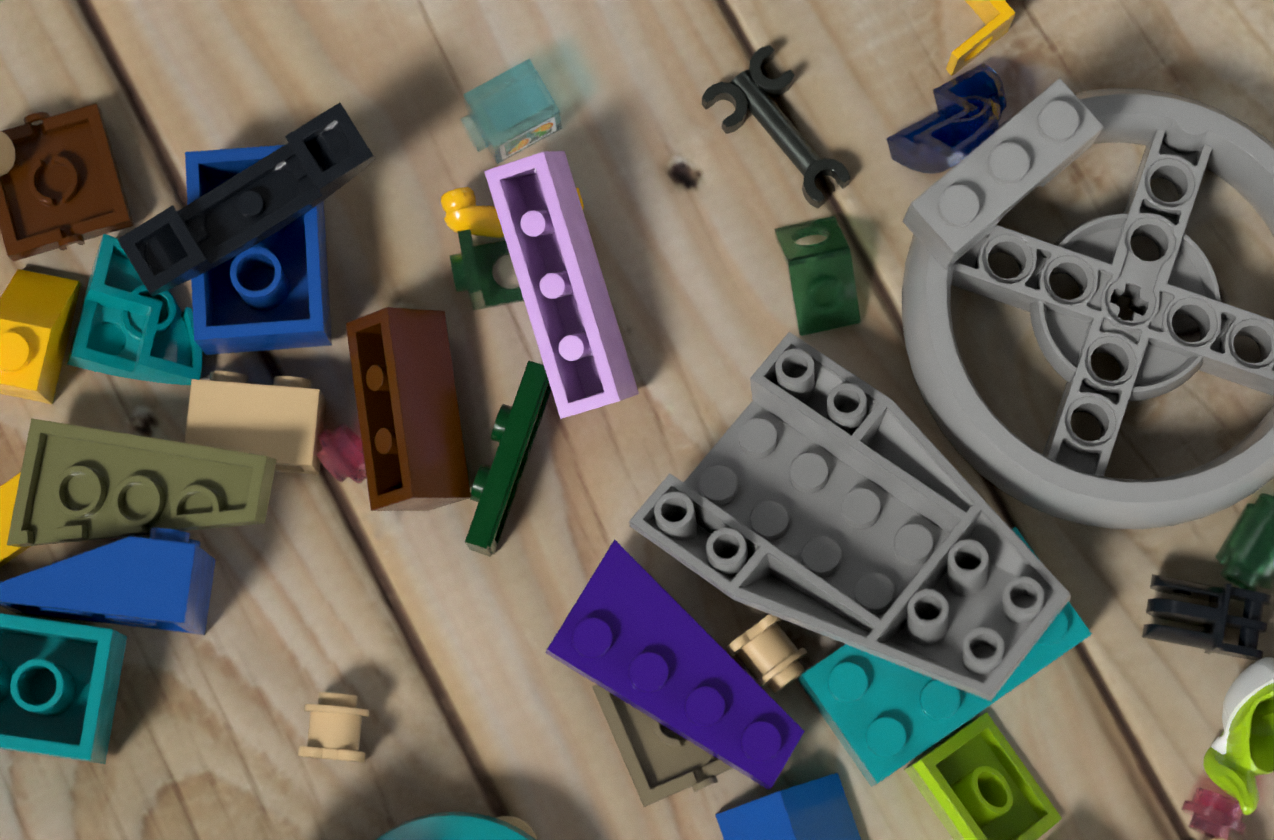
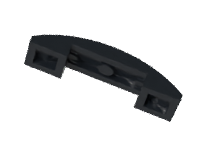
M341 103L336 104L286 135L285 138L288 141L286 145L187 206L177 210L172 205L118 238L119 244L148 292L155 296L248 250L317 206L373 162L375 157Z

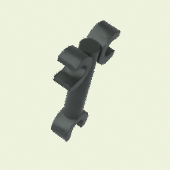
M771 45L761 47L753 54L750 60L749 71L744 70L730 83L720 82L710 86L702 96V105L705 109H708L719 100H727L734 105L735 111L733 114L727 116L722 121L721 129L726 134L735 132L743 125L748 108L804 176L802 185L804 198L810 205L820 208L824 204L825 197L817 189L815 180L820 176H831L844 189L850 182L849 172L841 162L835 159H821L771 99V97L783 95L790 89L794 82L795 74L788 70L777 79L766 78L762 74L761 68L774 58L775 50Z

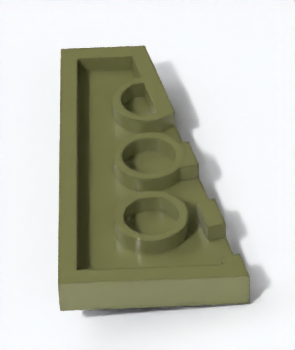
M31 418L7 545L27 547L150 535L151 528L192 531L265 524L277 459L263 455Z

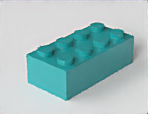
M1016 527L1011 529L1036 556ZM1068 601L991 701L847 644L801 674L797 681L872 787L1091 636L1092 633Z
M0 613V749L106 764L127 636L114 629Z

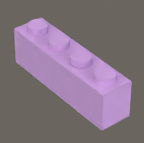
M543 151L484 171L560 419L619 402L639 394L565 151Z

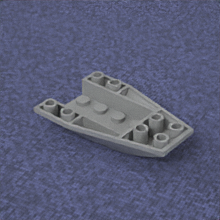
M789 332L750 377L753 401L684 482L672 474H668L630 519V527L733 600L991 701L1070 600L1071 594L892 399Z

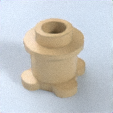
M768 614L756 625L732 641L726 647V651L732 658L738 655L755 677L757 683L762 688L769 685L776 694L806 671L799 661L807 655L808 651L805 647L798 650L779 625L782 619Z
M319 692L318 705L305 704L304 711L310 712L307 747L299 746L298 756L365 763L366 753L359 751L362 717H369V710L357 708L358 696Z

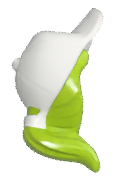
M1272 657L1258 659L1240 673L1230 686L1223 702L1222 723L1224 731L1220 737L1214 740L1211 747L1207 750L1203 761L1208 776L1225 793L1237 799L1245 815L1253 813L1259 802V792L1255 776L1274 772V658Z

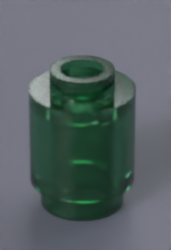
M1260 493L1254 504L1247 503L1215 556L1224 566L1220 573L1221 576L1238 588L1256 591L1258 586L1266 589L1274 587V496Z

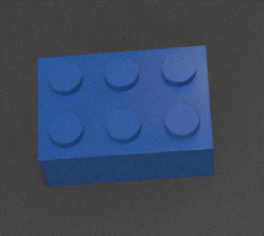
M284 145L185 152L187 204L200 198ZM324 201L248 250L191 279L194 340L206 355L332 346Z

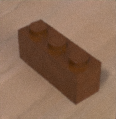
M386 307L347 322L346 330L371 511H430L471 498L445 311Z

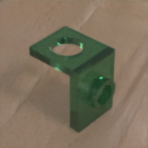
M831 216L776 228L774 230L775 237L788 268L799 334L804 336L860 323L851 250L836 217ZM811 235L827 237L824 241L812 245L795 243L797 240Z
M470 229L458 231L461 253L450 255L456 292L468 291L473 310L523 302L524 299L520 287L515 289L504 288L493 277V267L497 260L505 255H509L506 241L475 246Z

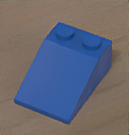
M151 528L149 538L129 536L0 582V606L20 614L205 635L216 559L200 548V541L190 539V533L166 528Z

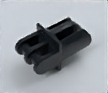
M1152 574L1151 589L1158 592L1209 601L1208 606L1169 599H1148L1146 614L1160 619L1202 626L1204 630L1203 632H1197L1160 624H1145L1142 633L1143 638L1205 649L1204 653L1207 654L1217 653L1250 660L1262 658L1263 651L1258 650L1257 646L1259 633H1264L1267 630V623L1261 620L1264 605H1271V595L1232 587V584L1218 587ZM1230 599L1245 602L1242 617L1227 615ZM1225 627L1240 629L1238 645L1223 643Z

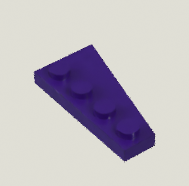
M615 539L545 652L768 790L774 785L805 732Z

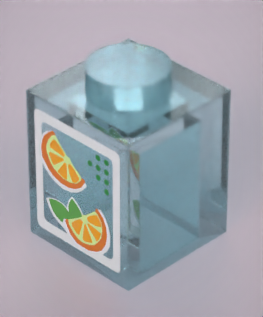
M530 59L463 94L468 115L460 119L462 126L476 151L480 152L488 148L497 164L562 129L560 111Z

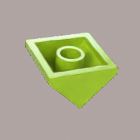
M987 712L904 769L953 840H1037L1062 820V817Z

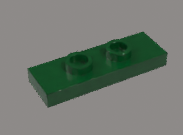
M528 360L513 405L502 404L491 434V440L499 442L491 466L481 464L472 486L470 500L478 502L465 543L471 551L489 557L492 554L495 555L552 391L545 367L542 364Z

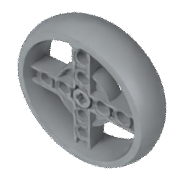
M1106 88L1074 93L1104 126L1093 144L1130 143L1146 146L1124 213L1102 216L1081 223L1061 236L1054 244L996 225L990 233L946 270L913 234L905 262L902 285V323L906 350L913 376L926 407L941 432L955 450L985 479L1004 493L1029 507L1074 523L1110 529H1150L1174 526L1202 519L1227 509L1254 494L1274 478V404L1262 421L1242 441L1226 453L1202 466L1184 473L1153 479H1118L1104 477V473L1128 401L1147 400L1169 393L1189 380L1198 370L1274 396V320L1220 302L1219 286L1210 262L1199 246L1184 233L1206 168L1232 186L1250 203L1274 237V144L1232 115L1201 101L1181 95L1142 88ZM1010 119L1003 122L990 133H988L986 136L977 141L960 159L956 161L952 168L955 167L959 162H961L966 156H968L972 151H974L991 135H993ZM1163 178L1172 182L1177 188L1178 201L1164 202L1156 198L1151 191L1150 180ZM1145 236L1153 240L1158 247L1159 259L1150 262L1138 258L1132 251L1130 245L1131 238ZM995 253H1006L1012 256L1018 263L1019 275L1010 279L1000 278L990 269L988 257ZM1058 273L1071 276L1078 284L1080 290L1079 297L1066 300L1056 296L1049 284L1050 276ZM951 285L1030 312L1033 331L1042 353L1053 369L1067 381L1043 454L1031 448L1014 435L993 414L969 378L960 357L953 331ZM1121 296L1131 299L1130 310L1135 312L1128 321L1118 317L1119 306L1115 303ZM1186 315L1194 319L1200 330L1199 341L1187 342L1180 339L1172 327L1173 316ZM1236 336H1248L1258 344L1261 352L1259 363H1247L1239 358L1233 346ZM1107 353L1114 357L1120 367L1119 379L1107 381L1099 378L1092 370L1090 364L1091 355ZM1077 412H1086L1094 416L1099 422L1101 429L1099 439L1085 441L1077 437L1071 428V415Z

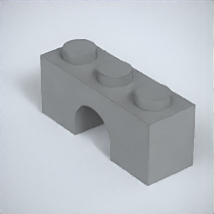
M1059 78L910 204L902 222L946 270L990 233L997 223L1025 196L1039 185L1043 188L1089 149L1104 126Z

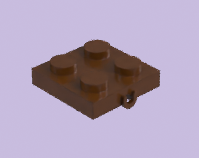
M97 103L51 117L46 112L33 113L24 118V125L1 131L12 140L15 148L13 167L7 174L0 176V230L7 255L13 262L58 248L63 251L67 249L66 246L74 243L83 245L85 240L134 226L102 110ZM38 120H42V121H43V123H41V124L32 125V122H34V121H38Z

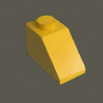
M17 269L0 297V394L53 404L80 292V281Z

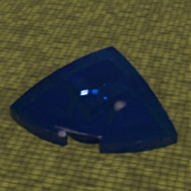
M983 63L933 89L938 111L886 138L892 160L914 171L929 174L941 173L961 162L997 131L1002 112L1007 107V98L1001 78L987 64Z

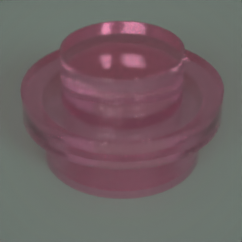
M340 424L333 432L325 429L318 435V440L323 449L317 453V456L329 473L340 482H344L349 477L356 483L361 484L366 479L361 439L345 424Z
M1197 787L1192 801L1184 800L1181 808L1183 812L1192 816L1189 828L1213 839L1223 838L1227 840L1230 832L1243 835L1247 826L1241 822L1244 814L1238 802L1203 788Z

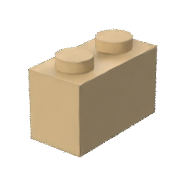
M229 371L210 372V380L191 379L185 443L272 457L277 459L276 472L319 475L327 400L320 389H311V380L292 376H276L273 379V385L248 384L249 376Z

